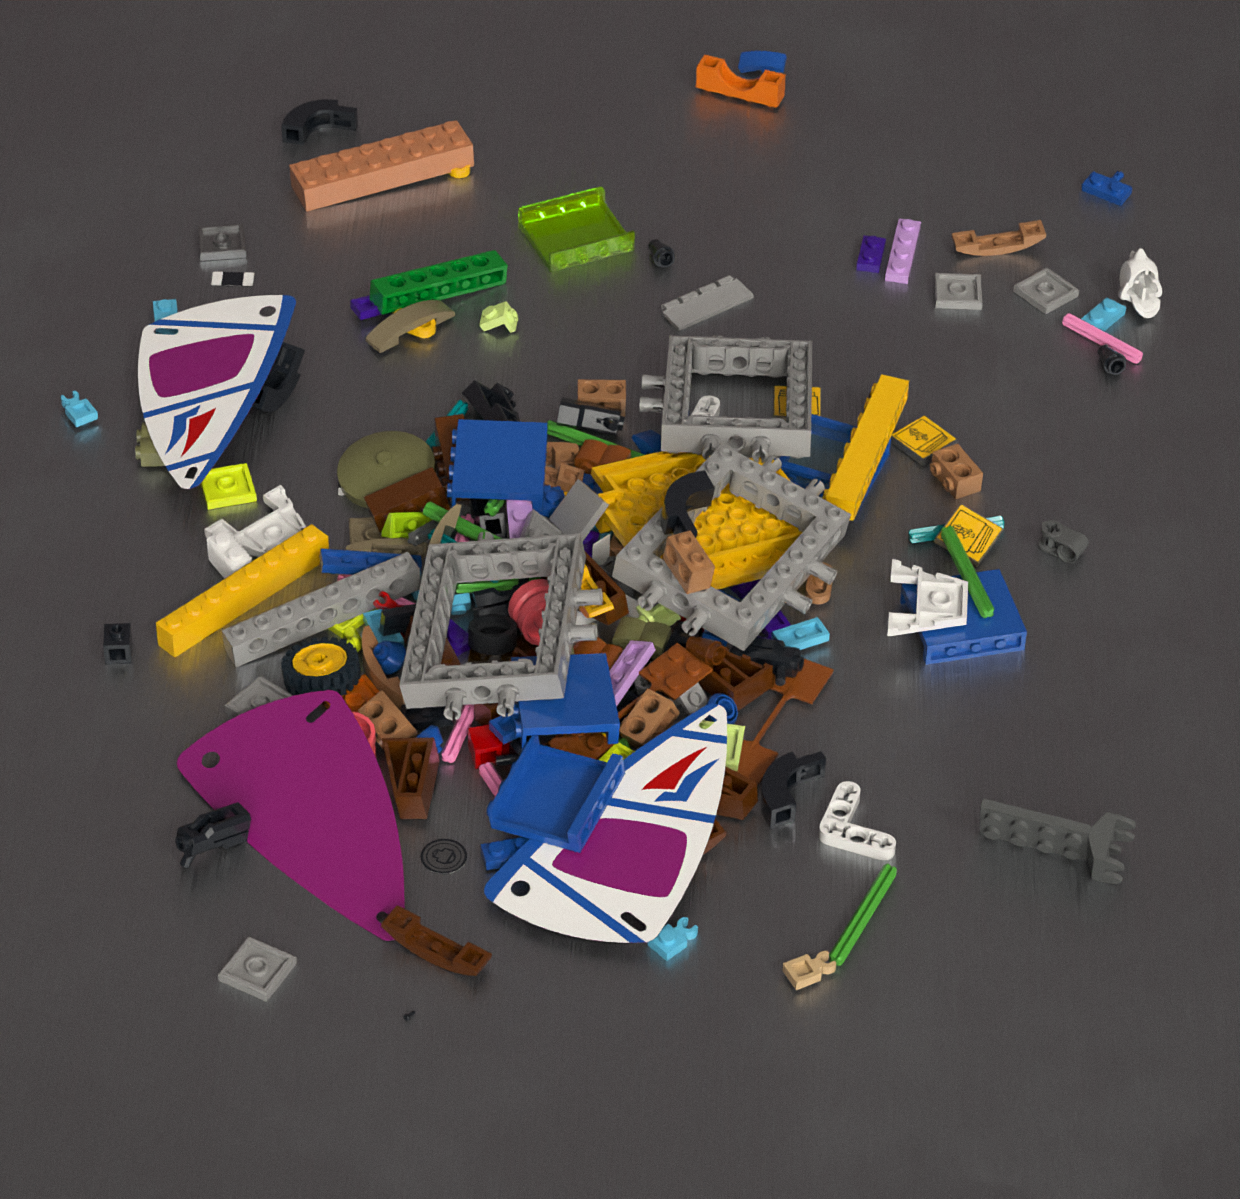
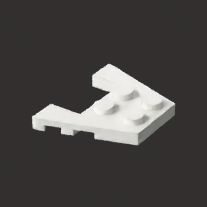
M279 485L263 495L264 503L274 510L272 513L241 531H237L223 519L205 528L204 531L205 537L208 538L228 530L237 539V542L242 545V548L247 551V554L258 558L306 528V525L299 513L295 512L293 503L290 498H287L283 486Z
M892 559L890 582L917 584L916 614L889 612L887 636L966 625L967 581L938 572L935 576L922 572V567L915 565L912 568L901 565V561Z

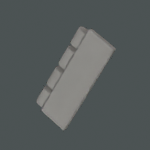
M731 275L716 280L715 283H709L698 288L696 291L678 297V300L673 299L662 304L661 310L663 311L662 315L678 331H681L752 299L754 294L738 279L734 280Z

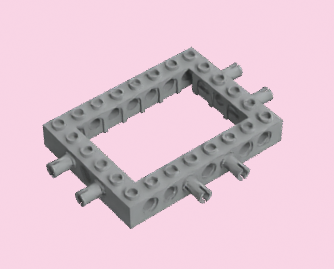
M670 335L666 374L664 376L642 374V390H663L664 392L662 398L640 397L639 412L661 413V451H667L672 454L692 452L697 455L702 454L703 458L707 460L721 444H724L746 457L752 456L753 460L759 463V458H761V463H764L769 456H791L796 459L810 457L812 341L776 340L768 337L766 339H763V337L759 339L725 338L721 335L719 337H716V335L712 337ZM741 356V357H744L745 359H744V360H737V359H735V358ZM692 373L700 375L715 373L724 376H732L734 374L746 375L748 377L767 375L772 378L787 376L786 421L781 418L767 419L691 415L688 417ZM732 436H740L741 438L733 439Z
M721 444L696 471H706L715 487L713 499L715 497L718 498L724 487L730 484L729 490L733 495L741 496L755 504V507L763 508L777 516V519H783L799 528L798 530L802 534L741 602L712 586L705 590L686 594L665 561L660 558L664 553L667 537L673 535V533L666 535L663 533L660 521L661 508L617 554L612 577L643 594L638 598V604L642 609L649 603L645 607V610L649 611L658 602L686 618L687 620L682 624V629L686 634L693 628L689 635L694 636L702 627L744 651L785 603L806 614L813 600L800 594L797 590L810 575L831 585L837 576L838 570L824 564L822 561L845 536L851 514L819 497L825 490V486L821 481L814 486L818 479L811 480L804 489L778 475L776 472L782 467L781 460L778 457L771 463L775 456H769L763 465H760ZM708 507L693 509L687 512L693 524L702 511L705 512Z
M531 528L528 531V537L494 540V536L490 532L485 531V538L483 539L484 534L481 532L478 534L477 541L430 544L428 546L399 684L406 709L445 706L444 716L449 720H453L454 712H456L455 720H457L461 716L462 705L498 703L497 713L506 717V710L508 709L509 717L514 713L515 701L564 698L572 644L579 641H597L598 637L596 623L575 625L579 606L603 605V592L601 588L581 590L586 554L580 533L544 536V532L541 529L535 528V535H533L534 529ZM548 577L549 588L548 593H545L546 606L545 611H542L543 624L542 629H539L538 632L540 642L539 647H536L535 650L537 655L536 665H533V662L529 659L498 662L496 660L492 661V663L478 664L467 662L464 665L449 666L441 664L457 583Z

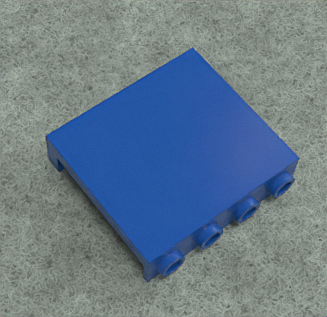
M458 419V428L453 429L452 444H456V447H451L450 459L451 462H454V465H449V480L453 481L447 485V498H452V507L456 505L457 498L532 501V510L543 512L548 423Z
M1000 569L976 572L994 607V615L992 617H981L968 591L966 625L918 632L924 645L923 660L925 665L1025 650L1027 630ZM961 575L951 576L963 580ZM902 583L900 603H906L910 613L916 614L917 584Z
M606 653L574 654L570 656L564 698L515 701L512 719H517L515 721V737L520 738L522 748L526 746V736L593 732H605L607 744H618L620 722ZM537 656L511 657V661L529 659L533 662V665H536Z
M532 735L529 742H526V746L522 748V753L518 760L513 762L508 777L501 782L496 797L487 806V816H489L491 828L581 853L625 775L623 756L612 753L608 762L540 745L538 735Z

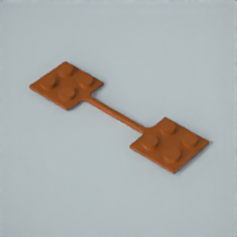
M676 643L642 669L639 675L652 684L649 688L654 692L661 691L671 699L676 700L711 673L713 668L679 643ZM638 698L618 712L619 720L633 710ZM603 732L557 734L544 745L598 760L614 744H607V738L602 735Z
M804 659L803 669L794 678L785 677V684L783 686L775 684V675L773 674V687L770 689L781 693L783 697L755 739L752 741L743 740L739 767L736 772L757 782L758 787L767 768L775 761L779 754L762 747L759 744L760 740L787 700L795 698L813 704L833 674L834 669Z

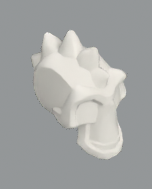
M1139 248L1136 252L1131 251L1129 259L1122 264L1119 277L1120 289L1117 294L1121 300L1132 302L1140 316L1150 318L1155 316L1160 308V300L1158 298L1162 296V288L1158 281L1157 266L1147 257L1144 250Z

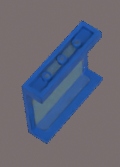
M811 414L810 457L796 459L791 456H781L779 459L782 463V471L791 482L804 489L813 479H818L814 486L821 481L825 489H829L832 473H837L838 460L844 457L845 445L847 442H851V432L853 427L856 426ZM891 438L861 505L890 455ZM824 491L819 495V497H823Z

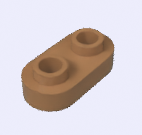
M810 575L806 582L805 596L811 598L813 604L828 602L831 597L832 583L829 585L821 579Z

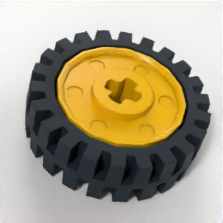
M317 637L311 638L310 643L304 640L301 642V646L297 644L292 646V650L289 649L286 652V656H283L281 662L285 687L293 696L325 690H333L343 696L346 694V690L351 691L354 685L358 684L361 677L360 662L356 648L344 639L338 642L336 637H332L330 640L327 637H322L320 641H317Z

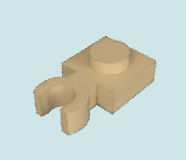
M821 951L814 959H811L806 954L783 963L782 971L795 990L821 981V974L827 975L835 972L836 962L824 963L829 960V952Z

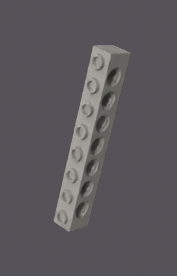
M406 552L222 630L225 651L235 667L251 662L333 627L335 624H340L375 609L376 607L373 605L375 600H378L381 604L385 603L384 598L378 595L381 591L388 593L392 600H396L419 590L421 584L420 568L409 552Z

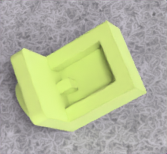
M505 301L495 306H488L482 310L479 325L485 332L504 324L509 332L512 333L516 331L518 314Z
M659 603L649 611H646L644 607L642 609L639 605L636 607L639 614L638 619L644 622H659L670 627L677 620L681 619L679 614Z

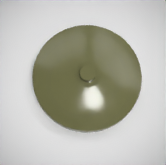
M383 431L367 435L348 447L339 460L337 477L344 495L356 505L367 508L364 500L365 496L433 467L436 473V463L431 448L421 438L401 431Z

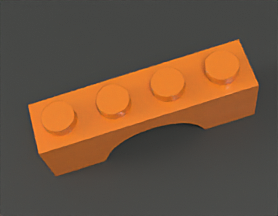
M704 55L697 65L696 88L764 104L769 107H778L785 95L786 74L765 69L763 74L756 79H743L735 75L728 68L725 59Z

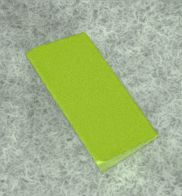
M423 512L389 513L381 537L409 538L408 534L433 519L425 516Z

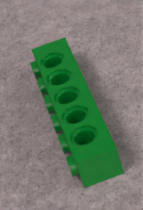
M495 250L374 279L370 282V300L374 302V305L378 307L379 312L383 315L417 302L443 300L506 284L508 265Z

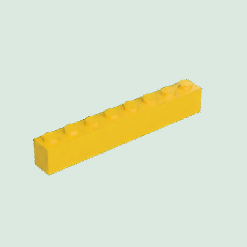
M881 374L878 383H873L871 398L867 397L864 413L860 412L858 427H853L850 437L851 442L846 443L843 452L844 457L838 460L837 473H832L829 483L830 488L824 491L822 499L850 513L851 521H854L907 402L909 380Z
M310 524L157 621L158 645L175 658L320 565V550L329 549L328 535Z

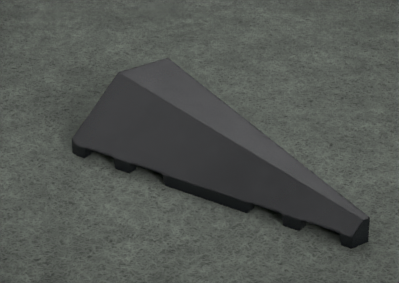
M474 380L462 392L484 420L520 422L519 415L514 410L516 402L511 400L514 393L503 385L496 383L490 389Z

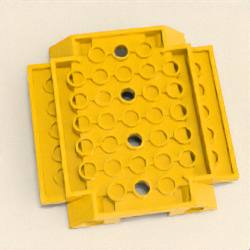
M660 451L592 467L591 476L603 491V493L598 495L609 504L595 524L596 528L600 533L613 531L625 547L663 507L666 492L671 484L684 475L696 472L706 460L702 454L697 455L692 452L672 454L667 451ZM759 458L758 464L763 465V463H761V458ZM781 468L777 470L776 473L790 481ZM730 484L724 487L718 498L715 497L712 500L711 506H708L705 512L702 511L694 523L698 531L696 539L715 566L710 586L717 590L762 579L802 534L798 530L799 528L783 519H777V516L763 508L755 507V504L741 496L733 495L729 490Z

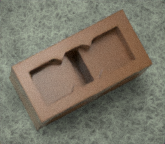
M578 379V400L620 409V416H625L626 380Z
M958 443L932 452L930 471L955 500L981 491L983 472Z
M691 530L668 536L663 560L686 594L710 588L715 566Z
M647 688L644 694L637 699L635 707L628 717L624 718L621 722L619 734L628 741L629 745L639 749L669 729L680 712L673 701Z
M383 690L358 709L359 713L368 717L374 724L375 732L378 734L376 741L383 750L382 738H415L419 735L417 730Z

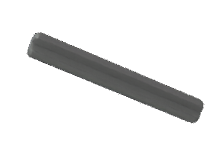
M464 503L460 504L462 506L459 516L470 514L471 507L466 506ZM431 520L408 534L409 539H407L408 543L418 546L427 541L428 533H431L432 529H436L439 522Z

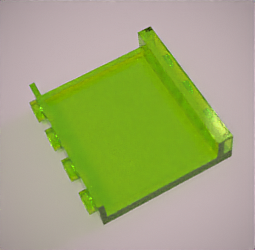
M602 186L518 208V226L550 272L634 251L635 232L634 230L626 232L605 203V190Z

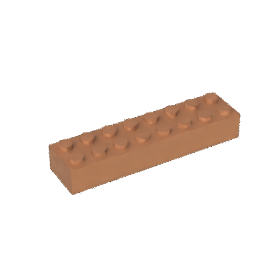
M449 121L433 127H426L418 131L404 133L403 135L385 138L377 142L363 144L351 149H344L336 153L289 165L291 187L306 212L451 173V169L463 168L467 165L473 167L474 153L473 144L458 121Z

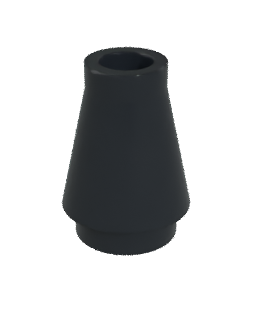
M653 239L649 242L648 248L651 251L654 263L658 267H670L675 261L674 250L658 239Z
M1107 344L1102 345L1098 349V355L1107 373L1118 375L1125 370L1126 358L1124 355Z

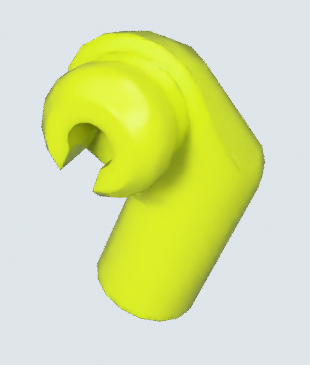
M348 627L344 631V636L347 639L346 642L351 643L358 653L362 650V638L355 627Z

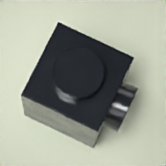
M131 623L104 624L103 649L105 664L132 663L133 641Z

